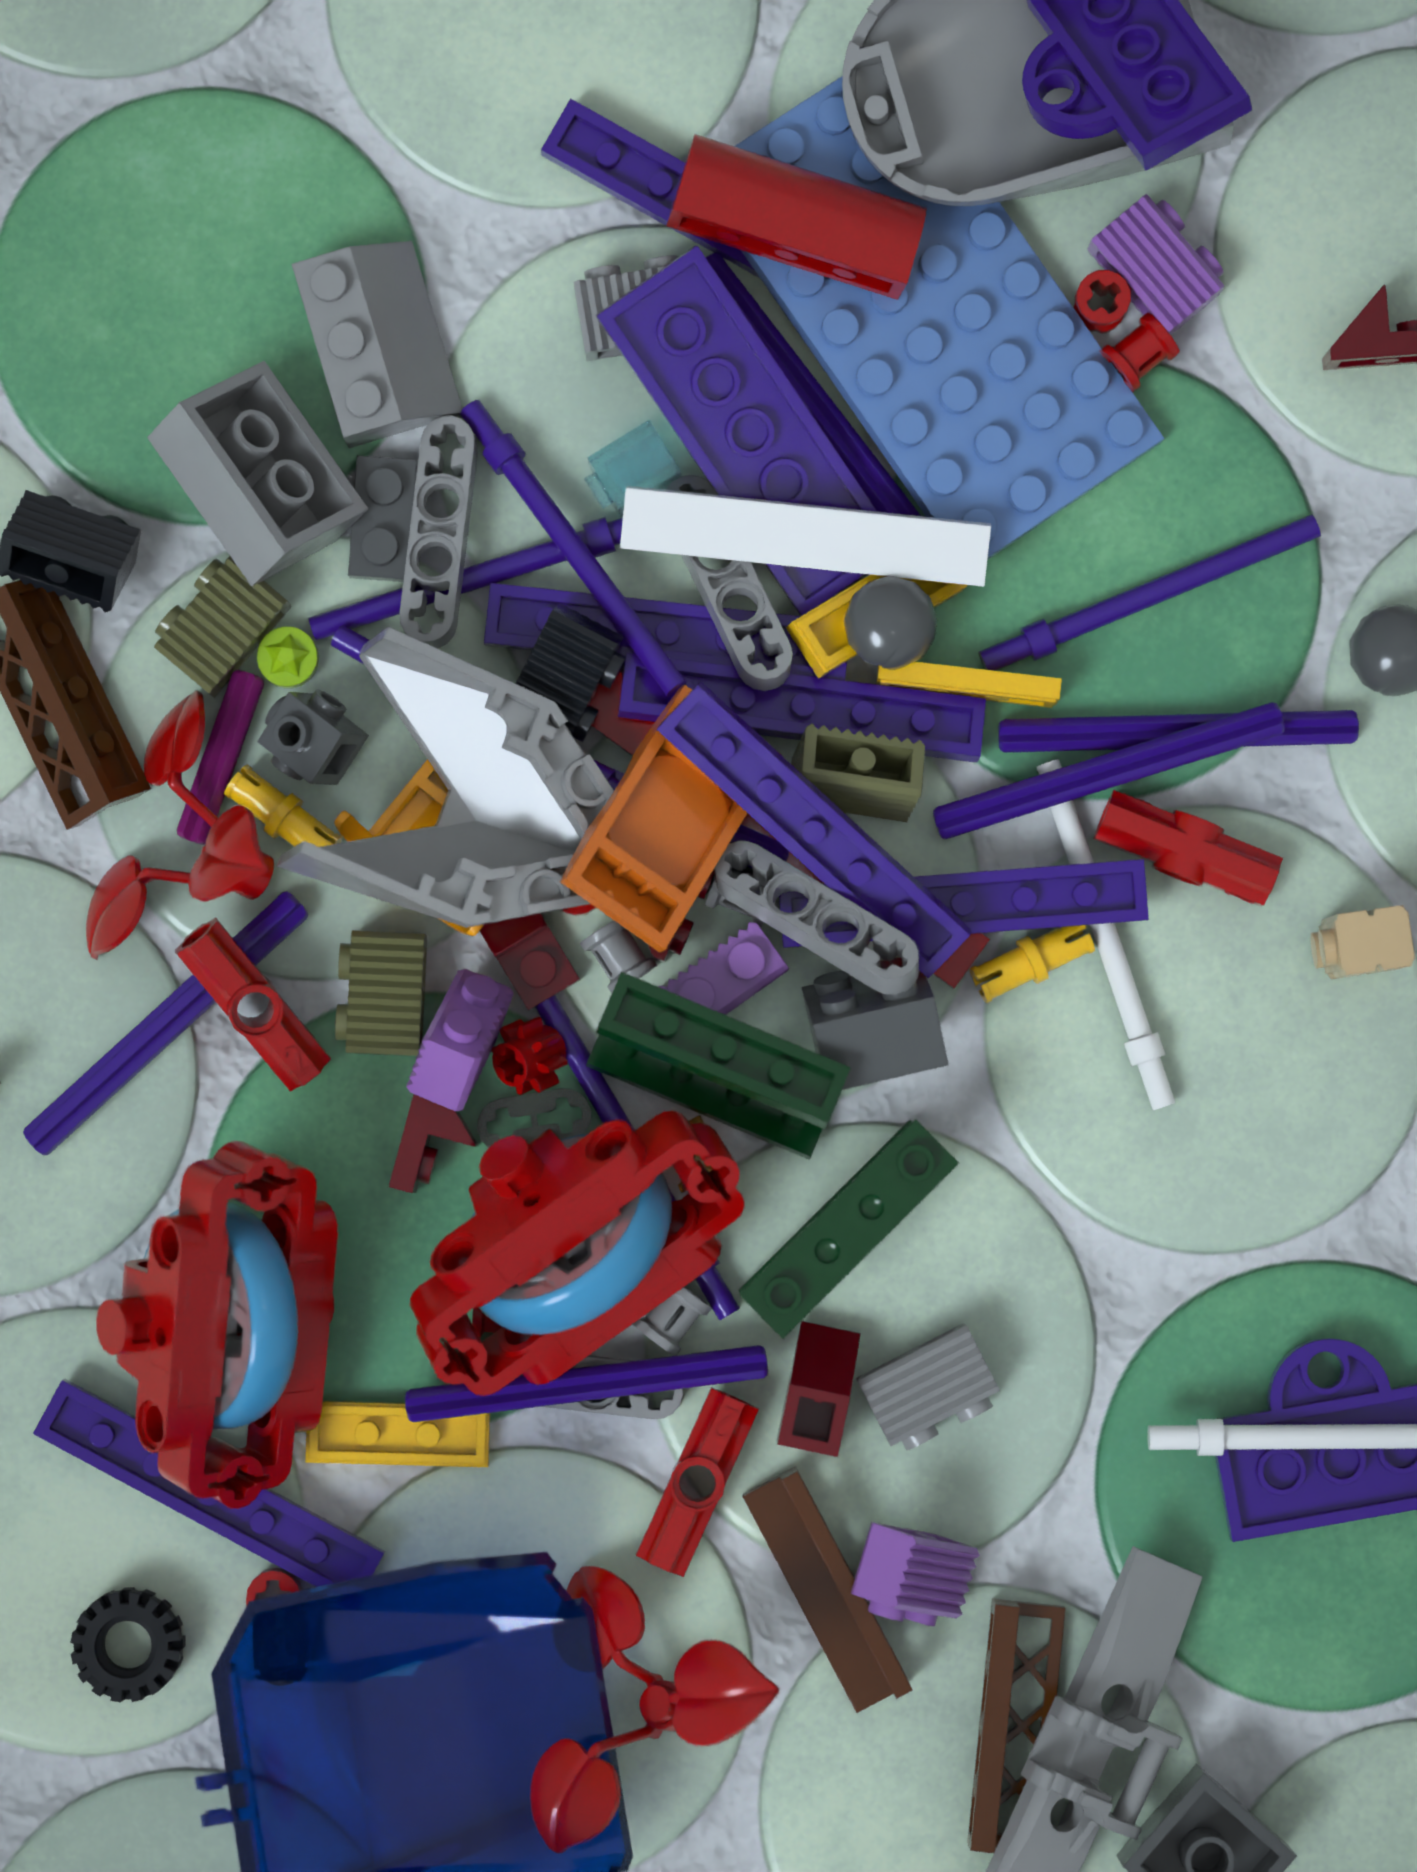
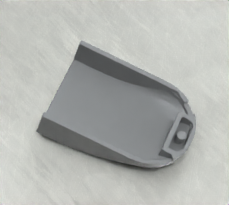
M874 0L867 8L868 11L858 25L852 40L849 41L843 65L842 89L847 119L853 136L868 161L882 176L898 188L915 197L949 206L985 205L1085 186L1145 170L1116 129L1094 138L1071 139L1047 131L1033 118L1023 91V70L1031 52L1049 35L1029 9L1026 0ZM1179 0L1194 20L1189 0ZM1057 88L1048 92L1043 101L1049 104H1059L1069 99L1073 91L1067 88ZM1231 122L1154 167L1230 145L1234 123Z

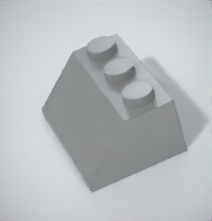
M412 241L349 246L292 263L342 435L348 448L426 426L440 416L451 415L456 417L460 415L462 406Z

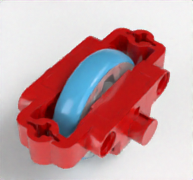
M674 1110L664 1111L654 1116L635 1131L625 1121L613 1120L600 1125L589 1134L576 1135L559 1140L548 1129L530 1143H527L521 1136L515 1135L496 1141L486 1150L481 1158L479 1170L483 1177L469 1186V1193L475 1212L471 1219L448 1234L437 1244L430 1258L431 1269L436 1274L417 1287L410 1297V1307L418 1321L416 1336L437 1377L441 1381L453 1385L464 1383L476 1395H492L522 1374L531 1384L536 1385L547 1384L557 1379L715 1264L722 1249L721 1240L717 1234L735 1222L744 1210L745 1201L736 1187L740 1177L737 1163L715 1129L703 1123L690 1124L683 1114ZM694 1155H699L706 1166H711L713 1170L708 1171L699 1159L696 1161ZM670 1166H673L689 1192L686 1196L676 1201L671 1200L668 1183L663 1174V1171ZM477 1307L489 1319L501 1326L498 1331L483 1342H481L467 1315V1312Z
M242 1141L226 1143L216 1152L213 1159L196 1161L186 1169L181 1181L179 1209L169 1216H161L155 1221L144 1259H136L124 1263L122 1298L107 1299L102 1302L96 1317V1331L102 1348L109 1355H117L116 1362L120 1367L138 1380L135 1414L136 1431L142 1446L148 1452H159L158 1471L161 1476L197 1498L212 1497L225 1506L234 1509L248 1506L257 1498L261 1490L274 1488L286 1480L292 1466L295 1433L311 1431L316 1428L320 1421L329 1327L334 1315L333 1283L338 1239V1224L332 1207L326 1201L316 1200L317 1183L314 1174L307 1168L277 1154L267 1153ZM234 1199L254 1210L265 1211L262 1221L246 1208L228 1202V1200ZM248 1425L247 1444L244 1448H236L220 1438L211 1437L213 1429H233Z

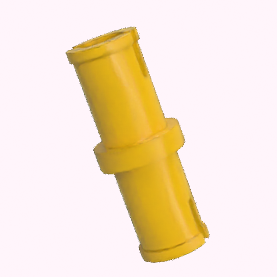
M248 764L244 765L241 771L234 775L224 791V795L227 798L251 810L253 815L265 824L263 831L274 839L281 836L294 847L303 841L322 847L338 844L343 840L341 835L334 833L301 807L303 801L293 793L286 796L254 772L253 768Z
M1085 925L1058 927L1033 940L1029 936H1025L1016 941V948L979 966L969 968L975 986L998 976V978L980 986L981 990L978 992L983 1001L989 1003L992 999L1031 980L1039 984L1049 979L1048 972L1087 953L1095 952V946L1090 933L1070 943H1066L1083 935V930L1087 927Z

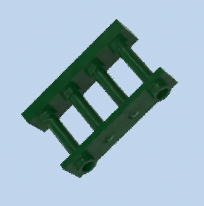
M622 971L598 1024L596 1033L599 1035L586 1063V1066L808 1160H810L822 1129H826L851 1069V1067Z
M916 1119L913 1122L908 1120L738 1290L740 1292L739 1296L784 1339L959 1162Z

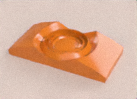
M686 685L678 689L635 750L624 776L609 800L585 831L560 881L659 953L667 948L747 815V812L657 730L663 720L691 692L692 689Z

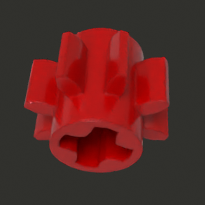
M536 1017L525 1023L519 1019L499 1029L505 1042L492 1047L491 1052L493 1053V1068L503 1083L516 1087L517 1094L519 1095L533 1089L540 1093L560 1083L554 1070L567 1065L568 1060L566 1059L565 1042L557 1030L548 1025H543L541 1017Z

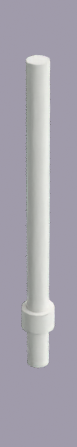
M1057 759L1041 764L1036 768L1040 775L1060 769L1062 766L1060 760ZM1071 800L1051 806L1050 809L1069 865L1094 863L1074 801ZM1115 923L1090 925L1129 1042L1124 1043L1130 1064L1131 1066L1137 1065L1152 1110L1174 1104L1176 1102L1160 1058L1166 1055L1159 1033L1152 1034Z
M1197 1419L1196 1425H1148L1147 1439L1149 1450H1196L1198 1456H1223L1224 1450L1417 1449V1424L1224 1425L1222 1419Z

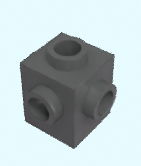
M315 690L314 693L288 692L286 696L280 698L269 710L265 719L267 727L257 742L274 755L271 759L272 764L287 776L296 780L305 779L310 784L338 785L369 735L344 716L347 709L339 700L324 691Z

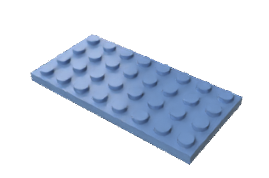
M842 77L735 145V147L927 208L923 231L908 283L898 300L741 250L926 517L990 523L991 532L988 559H990L1155 448L1165 439L1133 392L1123 381V378L1112 362L1108 363L1099 352L1102 348L1000 202L976 206L936 204L903 191L874 168L861 151L851 131L843 101Z

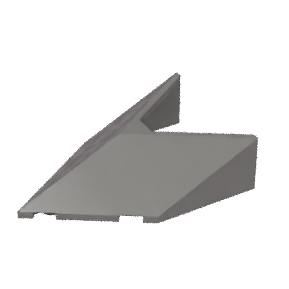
M387 627L365 643L359 654L360 659L448 789L435 826L322 847L303 841L282 854L276 867L466 928L590 904L560 881L585 831L609 800L614 790L591 755L584 754L566 727L565 723L568 721L555 701L390 627Z

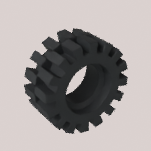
M125 1587L122 1590H113L104 1594L90 1604L80 1615L76 1622L78 1623L76 1630L72 1632L70 1643H74V1652L70 1655L72 1664L77 1663L80 1673L77 1674L82 1683L87 1681L94 1687L91 1690L93 1693L100 1697L103 1694L110 1696V1701L121 1703L123 1700L135 1702L143 1700L151 1694L154 1695L172 1679L182 1663L184 1657L182 1656V1651L186 1646L185 1635L182 1636L180 1627L183 1623L180 1616L173 1614L170 1609L172 1605L166 1599L161 1601L155 1597V1592L147 1589L138 1591L135 1590V1587ZM132 1621L146 1629L151 1638V1652L145 1663L134 1668H124L118 1666L109 1658L105 1649V1639L110 1628L116 1623Z

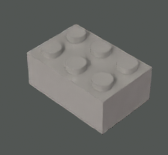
M265 361L179 402L147 437L251 586L333 544L368 510L366 504Z

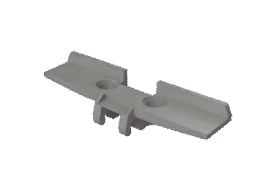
M1132 1547L1065 1697H1055L1020 1774L1027 1780L986 1872H1079L1100 1826L1129 1838L1138 1839L1142 1828L1136 1825L1135 1822L1169 1747L1178 1750L1183 1739L1177 1734L1149 1722L1148 1719L1166 1681L1203 1576L1139 1548ZM1121 1684L1110 1712L1104 1714L1101 1706L1103 1695L1113 1685ZM1146 1737L1141 1752L1112 1813L1110 1811L1113 1804L1110 1802L1113 1797L1098 1788L1100 1783L1098 1780L1113 1747H1122L1133 1752L1135 1747L1139 1748L1143 1738ZM1060 1799H1069L1059 1825L1052 1826L1050 1819L1052 1808Z

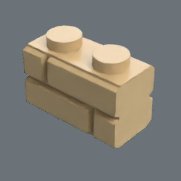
M1403 905L1337 914L1323 919L1321 925L1318 926L1319 932H1312L1310 935L1315 968H1325V974H1328L1330 979L1394 971L1412 966L1413 960H1415L1409 913Z

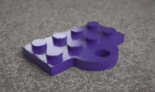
M1026 0L1029 9L1049 36L1035 47L1026 61L1022 76L1023 91L1033 118L1040 126L1055 135L1071 139H1087L1107 134L1116 129L1142 167L1147 171L1252 111L1250 96L1179 0ZM1067 88L1073 91L1071 97L1062 103L1049 104L1043 101L1045 95L1051 90Z
M1315 1339L1295 1347L1278 1363L1268 1387V1410L1217 1418L1222 1419L1224 1425L1417 1424V1383L1391 1388L1383 1367L1373 1355L1362 1347L1341 1339ZM1321 1352L1334 1354L1341 1366L1339 1378L1334 1384L1327 1387H1318L1313 1384L1307 1371L1312 1357ZM1417 1449L1224 1450L1223 1456H1215L1229 1537L1232 1542L1417 1510Z

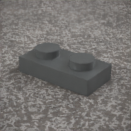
M357 456L354 489L366 504L368 510L351 528L349 578L403 582L418 466L417 460Z

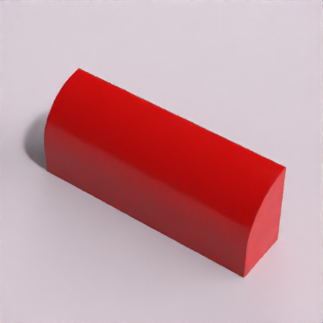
M694 134L666 226L898 300L908 283L923 231L927 208Z

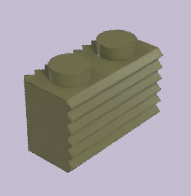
M231 556L227 558L224 564L218 559L213 560L200 574L194 584V587L200 592L193 601L188 604L185 610L179 605L173 607L155 630V633L161 638L156 642L154 648L213 698L229 682L232 673L240 669L259 646L265 635L273 630L292 607L283 596L265 581L251 586Z
M811 723L802 734L792 756L791 764L844 813L907 822L922 793L925 745L921 740L913 744L909 738L901 742L897 736L889 740L884 734L877 738L872 732L865 737L861 731L854 735L849 729L841 733L837 727L829 731L825 725L817 729Z
M352 931L351 944L340 943L338 977L339 980H349L348 1004H337L336 1040L346 1041V1053L397 1056L418 1055L423 1040L428 941L426 934Z

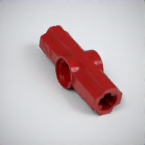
M1115 790L1112 791L1103 810L1093 838L1152 862V868L1170 877L1200 887L1204 883L1224 891L1228 895L1231 894L1250 904H1256L1261 907L1265 905L1274 887L1283 860L1280 856L1223 834V828L1207 820L1178 810L1170 813L1144 800Z
M216 917L205 924H201L186 936L184 941L175 949L177 956L229 1017L234 1029L244 1035L290 1092L300 1086H305L321 1073L324 1066L331 1060L329 1054L279 995L272 981L260 972ZM259 992L269 997L266 1010L256 1017H245L237 1012L240 1000L249 993Z
M713 1387L710 1388L636 1552L637 1557L667 1572L681 1577L685 1576L713 1511L723 1496L724 1487L759 1412V1408ZM691 1466H704L715 1477V1486L711 1493L705 1497H690L684 1493L680 1486L682 1473Z

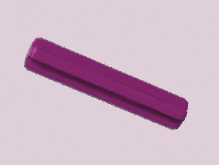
M235 670L231 675L190 790L217 817L225 797L224 791L231 780L264 687V680L243 670ZM185 804L176 829L177 835L185 840L205 845L211 826L189 805Z

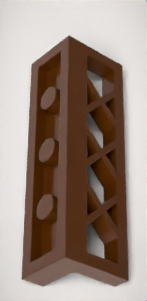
M21 580L4 584L0 587V615L7 627L5 642L0 640V692L66 830L82 825L109 807L138 798L149 791L151 787L59 596L55 591L47 593L43 587L36 589L32 583L24 585ZM20 666L27 669L33 681L31 696L24 693L18 680ZM46 720L53 723L58 733V750L50 747L44 734ZM72 775L80 779L90 800L82 807H79L70 788Z
M794 1467L743 1494L744 1501L856 1713L892 1694L898 1699L913 1691L875 1615L867 1611L869 1607L867 1600L851 1594L855 1577L797 1468Z
M992 1599L967 1838L970 1851L995 1852V1848L998 1846L1003 1834L997 1832L1000 1805L1015 1793L1020 1796L1023 1790L1022 1787L1026 1784L1027 1780L1023 1776L1015 1780L1004 1766L1006 1744L1023 1731L1034 1745L1037 1737L1028 1726L1041 1717V1730L1052 1703L1057 1696L1065 1606ZM1019 1615L1051 1619L1048 1643L1028 1659L1016 1644ZM1015 1654L1023 1663L1016 1670H1014ZM1047 1656L1044 1679L1034 1666ZM1029 1670L1044 1689L1043 1701L1039 1707L1022 1720L1010 1705L1012 1684ZM1010 1715L1016 1725L1007 1732ZM1004 1776L1010 1786L1001 1793Z

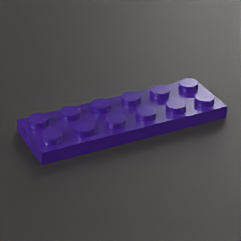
M695 245L595 315L717 495L877 512L698 246ZM765 564L800 616L821 605L864 575Z

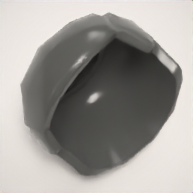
M894 576L878 578L858 590L852 596L844 618L848 643L864 661L889 670L900 669L922 659L934 642L938 622L931 598L915 582Z
M1389 605L1372 611L1360 620L1349 640L1350 665L1363 685L1372 691L1380 692L1382 695L1400 696L1417 691V610L1407 605Z

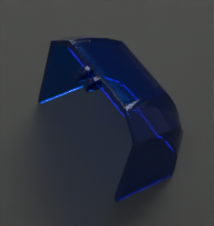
M547 1552L437 1561L249 1601L211 1672L226 1772L195 1777L196 1790L203 1792L219 1790L228 1785L231 1810L219 1808L206 1811L203 1815H200L202 1828L229 1823L234 1824L241 1872L628 1871L633 1858L616 1748L604 1752L598 1758L608 1761L614 1767L619 1777L621 1791L616 1814L600 1834L591 1840L572 1846L562 1854L556 1853L546 1845L541 1837L531 1809L530 1791L532 1776L539 1759L551 1745L560 1739L568 1738L578 1741L588 1752L595 1742L614 1737L593 1609L583 1597L573 1599L553 1575L556 1563Z

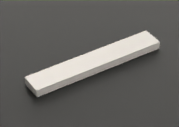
M626 486L620 548L984 587L991 524Z

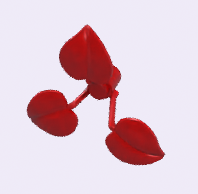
M197 690L180 701L155 729L146 748L144 774L146 780L154 786H161L168 780V786L211 826L206 845L202 847L201 855L193 865L191 873L151 867L141 870L140 860L131 855L119 860L106 872L92 896L86 921L87 946L93 959L98 960V955L113 950L131 934L138 924L145 907L147 896L145 885L153 880L188 884L190 895L194 899L207 902L232 891L245 898L254 900L265 891L272 878L274 860L270 855L260 850L256 822L251 810L242 805H236L225 811L218 818L182 782L181 773L188 770L195 763L202 747L205 732L203 694Z
M594 1566L581 1567L571 1578L556 1616V1642L564 1659L571 1666L586 1672L600 1671L613 1658L620 1668L645 1682L648 1688L644 1690L640 1697L639 1708L646 1725L645 1727L595 1742L588 1752L578 1741L565 1738L558 1740L543 1753L532 1776L530 1791L531 1809L535 1824L544 1842L552 1851L560 1854L572 1846L591 1840L600 1834L614 1818L619 1807L621 1791L618 1774L608 1761L598 1759L601 1754L646 1738L658 1739L663 1730L676 1732L680 1738L696 1746L720 1744L737 1735L753 1723L766 1710L780 1691L778 1686L763 1675L742 1651L729 1643L719 1640L701 1641L685 1652L675 1668L674 1682L663 1680L660 1674L651 1673L628 1659L622 1650L636 1645L643 1637L645 1631V1615L642 1604L634 1590L622 1578L609 1570Z

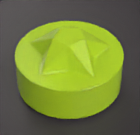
M285 626L276 628L265 635L257 650V663L261 673L269 682L281 688L291 689L306 684L314 676L319 664V653L314 641L307 633L295 627Z

